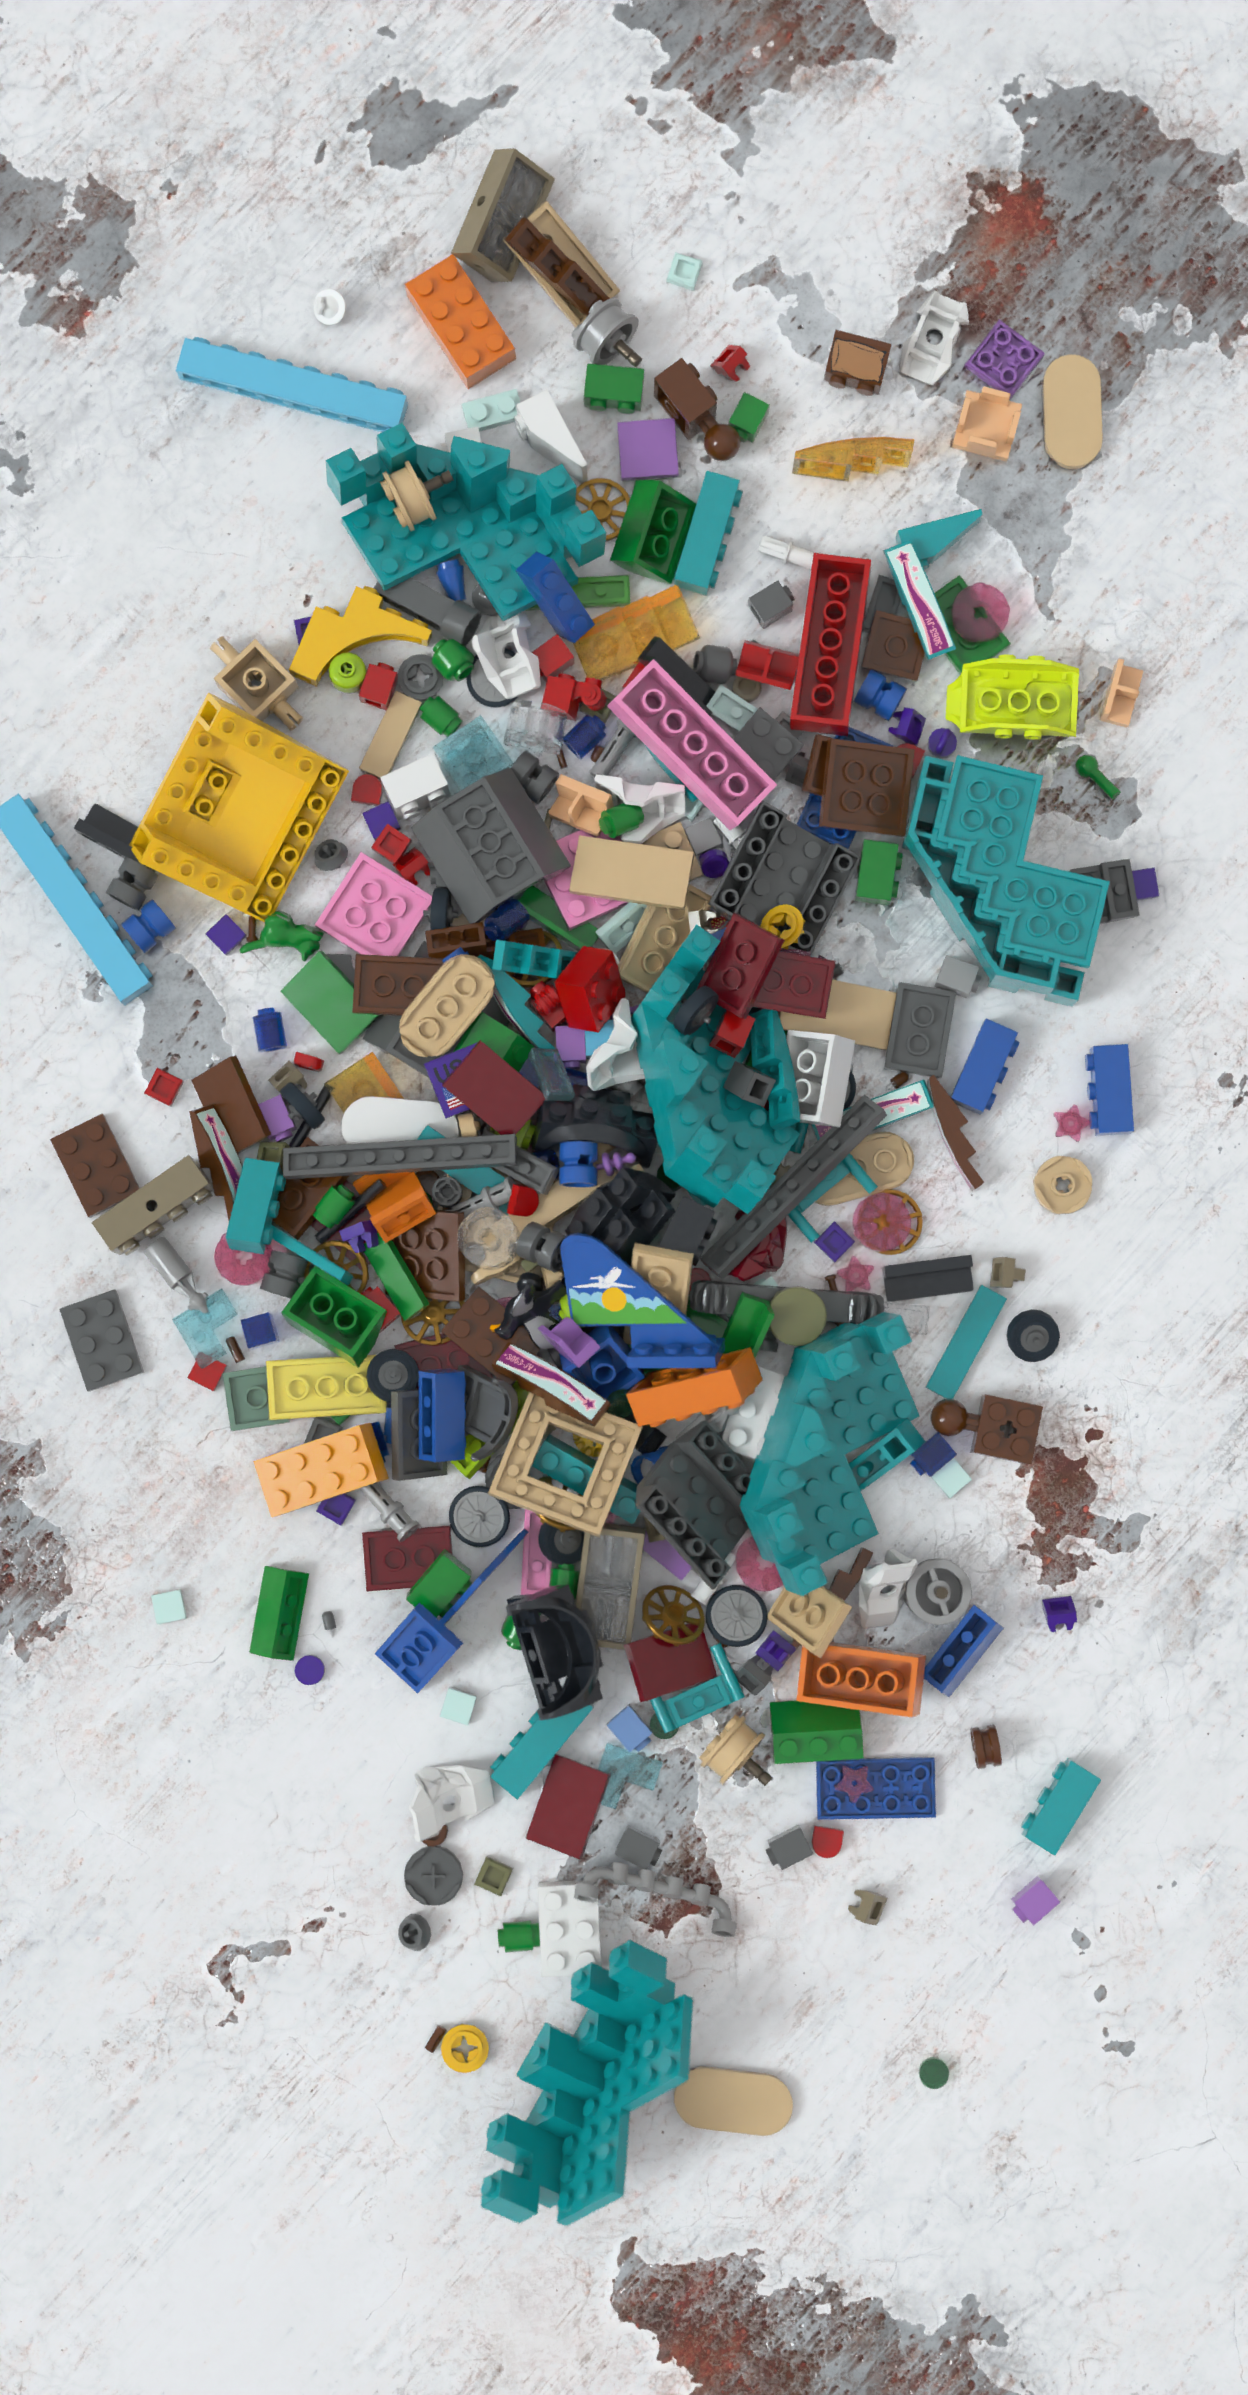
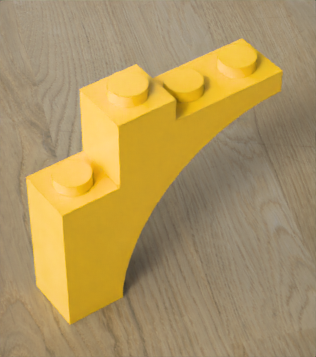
M356 586L343 617H340V612L331 607L324 606L323 609L315 607L289 672L293 677L317 687L320 679L329 669L331 661L341 653H348L360 646L386 640L408 641L428 647L432 638V630L428 629L429 625L421 620L413 619L411 622L402 618V614L397 610L388 607L386 610L381 609L383 597L379 596L376 589L369 586H364L362 589Z

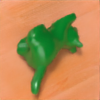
M275 911L265 919V926L261 931L260 939L243 945L240 948V953L244 954L267 946L293 947L300 952L302 961L305 962L309 956L320 949L318 941L321 940L324 932L306 924L295 925L289 914Z

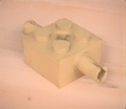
M224 636L219 637L217 641L224 650L215 642L211 645L210 650L227 666L213 678L217 686L243 711L261 721H264L270 714L274 713L290 731L296 728L295 723L289 717L298 725L302 722L303 717L286 700L299 688L296 679L256 639L242 652L238 653L226 641ZM255 679L258 682L261 681L262 684L257 687L256 685L253 686L251 682Z

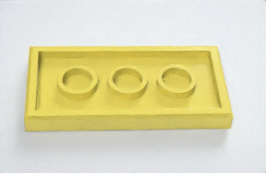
M367 1355L359 1368L342 1357L266 1361L269 1420L386 1413L387 1402L376 1397L370 1390L367 1382V1369L371 1360L376 1355Z

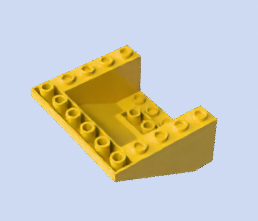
M208 692L129 846L132 847L131 851L141 864L265 923L268 915L271 916L278 907L349 770L233 704Z

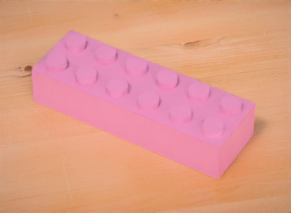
M654 659L607 705L729 830L738 826L777 786L754 760Z

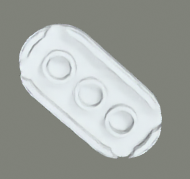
M378 1096L361 1097L351 1103L346 1109L341 1122L342 1134L347 1144L417 1140L427 1125L446 1138H457L459 1133L456 1117L452 1116L445 1119L439 1102Z

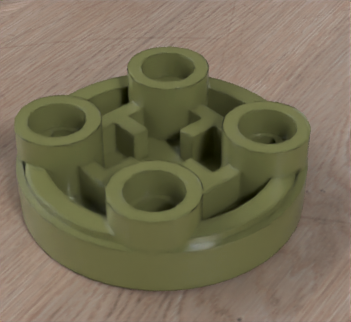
M792 1286L779 1290L772 1298L770 1306L773 1309L774 1318L769 1328L777 1339L791 1346H803L813 1342L821 1335L826 1325L827 1312L822 1299L815 1292L805 1287Z

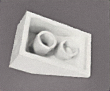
M546 389L517 404V415L514 418L517 423L515 427L521 440L527 439L531 448L555 465L563 464L568 474L579 482L584 483L588 481L587 463L548 390Z

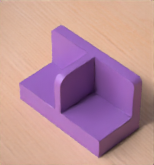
M565 1317L551 1331L543 1325L537 1328L558 1353L578 1368L600 1348L595 1340L584 1333L570 1317Z

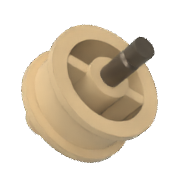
M409 460L404 462L405 467L391 474H388L386 471L382 473L385 480L380 482L389 501L395 500L398 507L394 508L393 511L402 528L408 526L412 532L415 530L414 525L428 518H431L433 521L437 519L429 502L430 497L428 493L454 481L449 470L424 483L421 478L417 477Z
M735 1715L727 1723L719 1736L717 1735L710 1742L706 1750L699 1757L703 1761L701 1766L703 1768L709 1766L721 1777L720 1783L722 1785L736 1770L739 1771L743 1767L756 1779L758 1778L760 1783L766 1786L773 1777L764 1772V1769L751 1759L754 1749L763 1740L765 1734H757L745 1724L747 1718L744 1716L739 1718Z

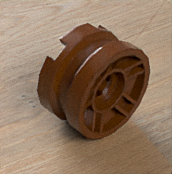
M987 1725L986 1729L981 1730L979 1727L971 1728V1742L977 1769L986 1768V1765L992 1764L994 1767L1002 1766L1000 1744L995 1725Z

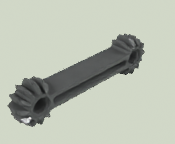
M698 1280L692 1283L691 1291L689 1292L690 1308L697 1312L732 1314L742 1292L771 1302L776 1292L788 1287ZM810 1289L822 1299L827 1312L826 1321L860 1324L884 1312V1298L875 1293Z

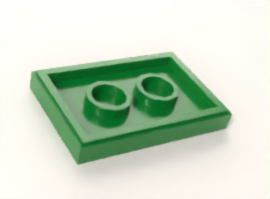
M960 575L934 593L956 648L945 653V655L959 674L962 673L963 664L992 659L1010 646L1011 643Z
M319 951L280 991L338 1054H342L379 1016L353 1014L354 984L323 951Z

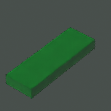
M377 1233L378 1246L368 1248L365 1242L366 1251L364 1253L404 1321L409 1320L430 1304L393 1241L390 1240L385 1243L380 1234Z

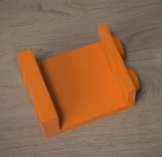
M415 1172L369 1174L352 1182L359 1195L379 1178L386 1184L387 1187L366 1205L371 1215L370 1219L385 1243L437 1214Z

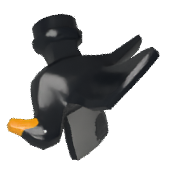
M530 1272L521 1274L516 1284L519 1291L518 1295L510 1299L506 1305L502 1323L491 1325V1331L495 1332L500 1338L507 1340L512 1338L517 1328L522 1325L527 1330L530 1339L539 1349L554 1348L537 1328L543 1325L551 1331L560 1323L549 1315V1308L554 1302L567 1294L565 1284L558 1280L547 1290L542 1291L543 1279L539 1275Z

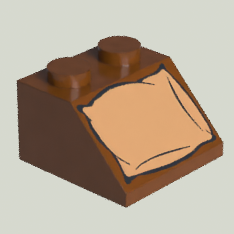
M835 330L824 381L829 382V385L835 388L843 389L845 386L854 388L862 395H879L892 344Z

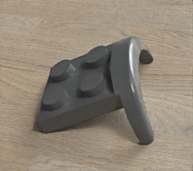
M459 1365L457 1370L465 1371L466 1380L465 1432L486 1443L478 1451L471 1454V1460L478 1461L496 1452L509 1437L517 1416L518 1396L515 1389L504 1380L496 1377L492 1379L468 1365Z

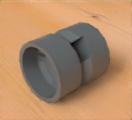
M527 750L517 758L511 767L529 798L536 804H539L547 796L559 777V773L547 764L540 766L539 759Z
M125 857L118 869L119 878H113L106 893L126 906L139 911L146 899L145 890H151L158 878V874L137 861Z
M531 1222L521 1232L517 1241L516 1251L519 1257L532 1263H538L539 1266L556 1273L563 1268L560 1246L566 1236L557 1231L551 1232L550 1228L537 1222Z
M272 1250L268 1261V1267L271 1270L264 1274L260 1289L291 1299L301 1286L298 1278L304 1277L308 1261Z

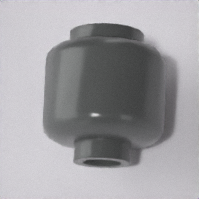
M705 645L700 651H696L693 660V670L705 682L725 684L730 676L735 675L737 659L733 658L730 648Z

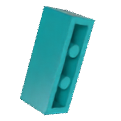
M245 1158L225 1237L229 1249L264 1254L266 1245L271 1244L273 1238L271 1223L273 1218H277L280 1202L277 1201L279 1191L283 1192L286 1184L280 1163Z
M1068 1758L1065 1763L1060 1761L1052 1774V1777L1055 1778L1049 1788L1046 1786L1043 1788L1036 1800L1039 1805L1034 1814L1029 1812L1021 1824V1827L1024 1829L1021 1834L1025 1838L1054 1856L1101 1782L1100 1778Z

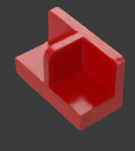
M745 640L735 675L791 690L798 667L799 654Z

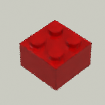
M583 946L554 982L569 1028L599 1032L614 1013L620 999L626 997L625 988L623 987L619 968L612 950Z

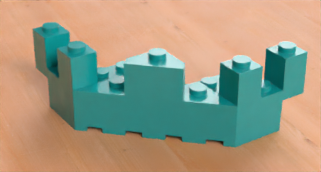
M403 423L377 435V453L359 461L353 449L349 448L326 460L327 484L339 504L342 506L359 497L364 507L343 516L342 524L384 591L460 553L501 620L505 621L537 605L536 600L532 597L516 572V569L536 551L554 559L571 587L578 584V577L566 559L573 557L577 565L581 567L604 555L607 532L592 509L583 514L575 504L577 486L563 464L540 475L510 468V450L454 436L450 453L416 444ZM409 460L417 477L421 478L424 483L449 470L454 481L428 493L430 497L429 502L437 519L433 521L431 518H428L414 525L415 530L412 532L408 526L402 528L393 511L398 506L394 499L389 501L380 482L385 480L382 473L386 471L388 474L398 471L404 468V462Z
M959 755L956 756L955 764L954 762L925 756L921 765L915 790L916 795L907 823L902 848L910 850L932 886L929 893L958 940H966L988 975V987L1017 993L1019 989L1045 994V1001L1073 1007L1079 1000L1085 972L1061 967L1060 962L1087 969L1090 967L1110 881L1023 861L1043 775Z
M696 924L631 1017L632 1025L638 1035L636 1050L640 1068L643 1069L645 1076V1090L649 1107L653 1111L654 1129L658 1146H661L665 1175L713 1209L724 1197L743 1212L749 1214L763 1198L777 1177L774 1175V1172L800 1133L790 1126L778 1131L771 1128L769 1111L760 1105L741 1099L723 1088L734 1062L742 1063L751 1051V1032L747 1037L744 1047L735 1058L709 1046L719 1020L726 1009L717 1004L709 1017L711 1019L710 1023L707 1024L705 1022L691 1035H683L673 1025L675 1016L683 1005L681 1000L683 998L688 999L696 991L705 973L701 968L720 943V940ZM752 1007L748 1015L750 1016V1014H753L760 1010L756 1007Z
M882 1312L860 1324L843 1323L821 1334L813 1342L797 1346L794 1349L791 1358L793 1360L788 1375L784 1377L777 1397L779 1401L774 1415L770 1417L763 1437L765 1440L761 1452L756 1457L749 1477L751 1480L746 1494L743 1495L739 1506L762 1559L775 1564L785 1589L797 1595L804 1596L828 1583L820 1564L879 1534L845 1454L892 1431L907 1418L911 1421L920 1416L893 1354V1351L912 1342L901 1314Z
M631 1940L611 1951L609 1971L591 1962L573 1973L571 1979V2000L589 2008L575 2034H570L545 2022L516 2075L521 2080L543 2091L526 2121L507 2113L489 2123L486 2133V2151L515 2165L512 2173L500 2169L483 2179L481 2186L482 2208L519 2224L538 2214L539 2204L548 2208L557 2205V2223L568 2226L624 2197L630 2112L689 2080L693 1998L683 1994L674 1999L675 1982L666 1978L667 1958Z

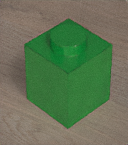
M746 392L743 393L728 425L736 429L741 442H746L747 440L753 443L769 414L770 404Z

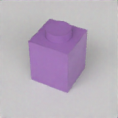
M555 1026L557 1065L563 1064V1069L581 1068L580 1064L586 1063L585 1030L569 1028L568 1026Z
M281 1094L258 1104L272 1134L267 1137L270 1141L276 1139V1142H281L293 1136L292 1131L297 1130L293 1119L291 1120L288 1117L290 1111Z
M1038 1876L1011 1898L1016 1905L1012 1909L1023 1923L1029 1920L1033 1926L1060 1903L1058 1898Z

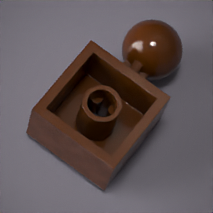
M680 358L654 378V397L670 418H675V424L687 440L703 431L705 434L704 448L707 454L714 460L728 461L740 449V436L732 426L718 424L716 421V400L718 398L709 385L704 387L698 379L700 374L692 363L687 365L684 359Z
M985 1394L981 1396L978 1414L967 1412L964 1405L955 1399H943L933 1407L930 1419L933 1428L944 1436H955L963 1430L973 1431L974 1436L970 1453L1030 1465L1033 1460L1043 1406ZM1009 1422L1010 1427L1013 1428V1434H1009L1005 1438L1004 1432L1000 1431V1426L1006 1425Z

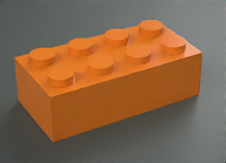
M450 255L405 284L407 297L467 389L516 360L515 347L454 255Z
M750 1347L723 1354L716 1368H664L648 1372L645 1378L640 1380L626 1396L638 1427L650 1424V1427H657L669 1419L675 1418L676 1421L688 1419L694 1413L701 1412L702 1415H708L724 1406H728V1409L737 1408L743 1405L745 1399L755 1392V1388L763 1379Z
M831 1642L820 1658L802 1646L796 1701L913 1718L920 1715L926 1655Z

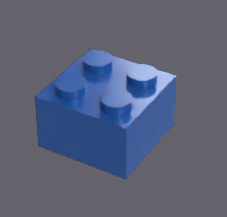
M597 1326L587 1333L600 1348L579 1368L559 1353L564 1372L579 1380L609 1402L645 1378L643 1368H627V1355L631 1348L612 1326Z

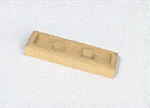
M395 691L359 767L361 771L378 779L391 772L420 711L422 702Z

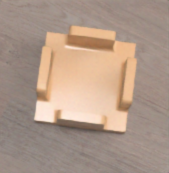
M983 387L981 393L967 390L952 448L1007 462L1018 426L1022 404L1009 401L1011 394L988 387Z

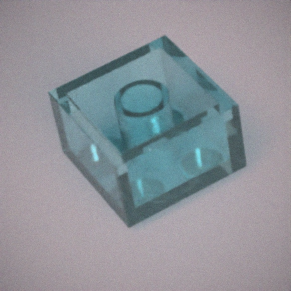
M481 715L433 747L435 756L459 791L484 776L510 768L514 764Z

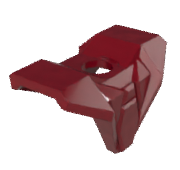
M741 1209L734 1216L736 1221L745 1214ZM786 1217L728 1275L737 1277L745 1282L765 1272H776L780 1269L784 1262L787 1238Z

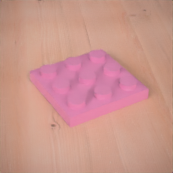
M579 830L556 841L571 867L547 882L545 879L543 880L569 931L629 903L570 894L569 892L579 835L622 841L620 836L611 838L603 832L599 836H594Z
M361 852L315 923V927L359 954L400 956L424 918L423 910H429L432 895Z

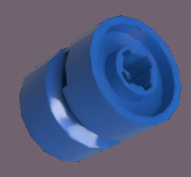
M871 669L861 685L854 702L865 709L873 707L876 715L890 721L907 688L895 681L886 682V676Z
M153 899L143 906L141 916L133 914L121 923L122 927L144 953L157 944V936H167L176 929Z
M585 1141L560 1143L559 1160L564 1163V1166L559 1168V1185L575 1188L597 1186L598 1169L593 1166V1163L598 1161V1144Z

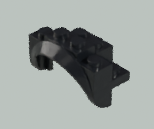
M573 1084L568 1100L547 1096L548 1098L543 1100V1104L538 1108L537 1124L532 1138V1150L542 1152L552 1145L570 1141L598 1142L613 1145L633 1153L636 1156V1161L639 1162L642 1168L648 1169L650 1167L658 1143L654 1129L653 1113L633 1110V1106H630V1093L608 1089L593 1091L589 1086Z
M622 1167L613 1180L602 1184L586 1196L578 1207L571 1223L565 1229L567 1235L578 1233L597 1238L631 1266L635 1243L649 1246L674 1214L675 1210L669 1202L674 1199L676 1194L656 1176L647 1172ZM642 1204V1205L638 1208V1210H637L636 1212L630 1210V1209H632V1208H634V1207H636V1206Z
M569 1585L550 1586L534 1594L515 1595L506 1599L508 1603L506 1610L508 1616H512L540 1708L537 1710L540 1720L561 1717L603 1699L600 1682L597 1678L599 1668L603 1666L597 1637L587 1610H580L575 1606L574 1596L570 1591ZM566 1676V1680L562 1688L559 1679Z

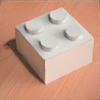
M433 753L380 777L398 820L405 818V820L413 819L421 814V809L428 806L433 808L451 796L447 781Z

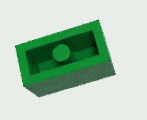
M587 363L584 406H589L594 411H605L606 408L618 409V412L624 414L641 411L644 369Z
M864 839L855 901L889 906L891 898H897L899 881H894L895 870H901L903 853L898 852L899 844Z
M444 1549L407 1592L406 1600L414 1607L421 1603L436 1618L438 1616L442 1618L453 1606L451 1600L457 1593L462 1596L472 1584V1581L469 1580L472 1570Z

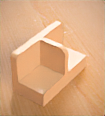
M1119 658L1113 668L1100 721L1128 728L1135 701L1139 695L1138 690L1143 670L1123 665L1124 660Z
M561 774L555 783L559 796L548 812L549 817L594 836H599L602 832L599 826L601 812L614 807L611 794Z

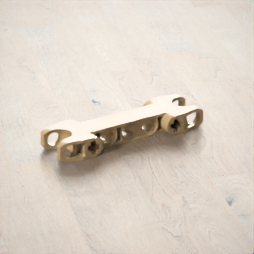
M594 1142L598 1144V1161L593 1163V1166L597 1168V1164L603 1163L602 1154L604 1152L609 1154L616 1146ZM640 1164L631 1167V1169L644 1172ZM604 1169L598 1170V1185L595 1187L560 1186L559 1181L551 1186L547 1195L538 1194V1207L528 1217L508 1214L499 1220L495 1212L487 1211L468 1223L464 1228L465 1248L471 1245H480L484 1247L486 1252L484 1265L470 1276L472 1282L477 1286L492 1278L502 1276L519 1265L524 1259L517 1254V1241L521 1232L529 1223L537 1222L550 1227L577 1209L579 1203L597 1187L613 1180L618 1172H614L609 1177Z

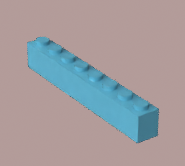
M194 337L193 340L184 339L176 368L180 380L379 432H384L404 422L408 400L407 396L403 395V392L398 389H379L371 382L360 380L359 383L349 381L346 376L338 373H332L331 376L322 374L319 369L311 366H304V369L295 367L290 361L284 359L272 361L265 359L264 355L251 351L249 354L238 352L237 348L227 344H222L221 347L211 345L208 340L200 337Z
M18 793L0 806V829L117 998L124 1006L153 987L149 980L153 975L144 962L138 965L132 956L137 952L126 938L123 941L116 933L120 928L111 915L104 916L100 910L104 905L94 891L90 894L84 887L87 880L78 868L72 870L67 862L71 857L62 844L56 847L51 839L55 836L54 832L46 821L40 823L35 816L39 812L30 798L24 800Z

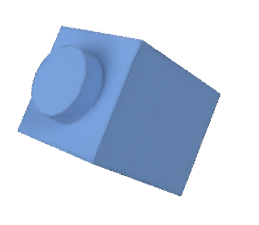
M630 1704L607 1723L608 1728L629 1752L633 1749L639 1752L652 1741L648 1737L652 1734V1730Z

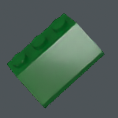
M636 480L610 561L628 572L665 584H672L697 503L660 480Z
M481 1012L468 1027L454 1051L481 1040L515 1070L520 1072L534 1046L519 1034Z
M317 1266L313 1267L281 1312L289 1325L357 1368L360 1367L374 1347L387 1313L386 1309Z
M796 1700L769 1702L774 1764L864 1759L860 1710Z

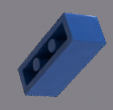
M536 551L516 569L519 577L536 600V603L556 634L575 643L595 625L554 559Z
M987 1018L984 1020L951 1094V1099L956 1105L979 1115L985 1109L990 1111L996 1098V1094L992 1093L996 1082L1002 1084L1008 1068L1004 1067L1008 1056L1013 1058L1020 1043L1015 1040L1018 1032Z
M1128 1044L1093 1046L1089 1050L1090 1054L1085 1055L1086 1071H1091L1092 1082L1087 1083L1088 1100H1093V1112H1089L1090 1129H1095V1136L1131 1134L1134 1132Z
M448 1368L419 1371V1459L431 1462L465 1459V1371Z
M973 1605L925 1666L924 1679L950 1698L1004 1627L980 1608Z

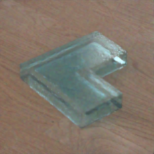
M222 1288L206 1298V1305L209 1311L207 1314L200 1310L193 1309L190 1311L188 1309L172 1319L202 1369L227 1354L214 1329L238 1315Z
M606 1743L598 1770L611 1774L601 1805L616 1809L625 1781L653 1791L663 1762Z

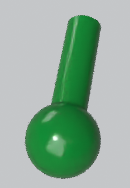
M1083 755L1078 758L1075 768L1081 777H1090L1112 800L1119 796L1121 791L1098 769L1099 765L1095 757Z

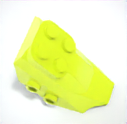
M1004 654L999 655L998 658L963 664L960 676L947 686L946 720L956 724L960 728V733L995 734L996 738L1002 739L1012 738V734L1024 735L1025 739L1030 740L1041 739L1042 736L1076 737L1079 668L1052 660H1045V657L1037 655L1028 656L1027 659H1016L1014 655Z

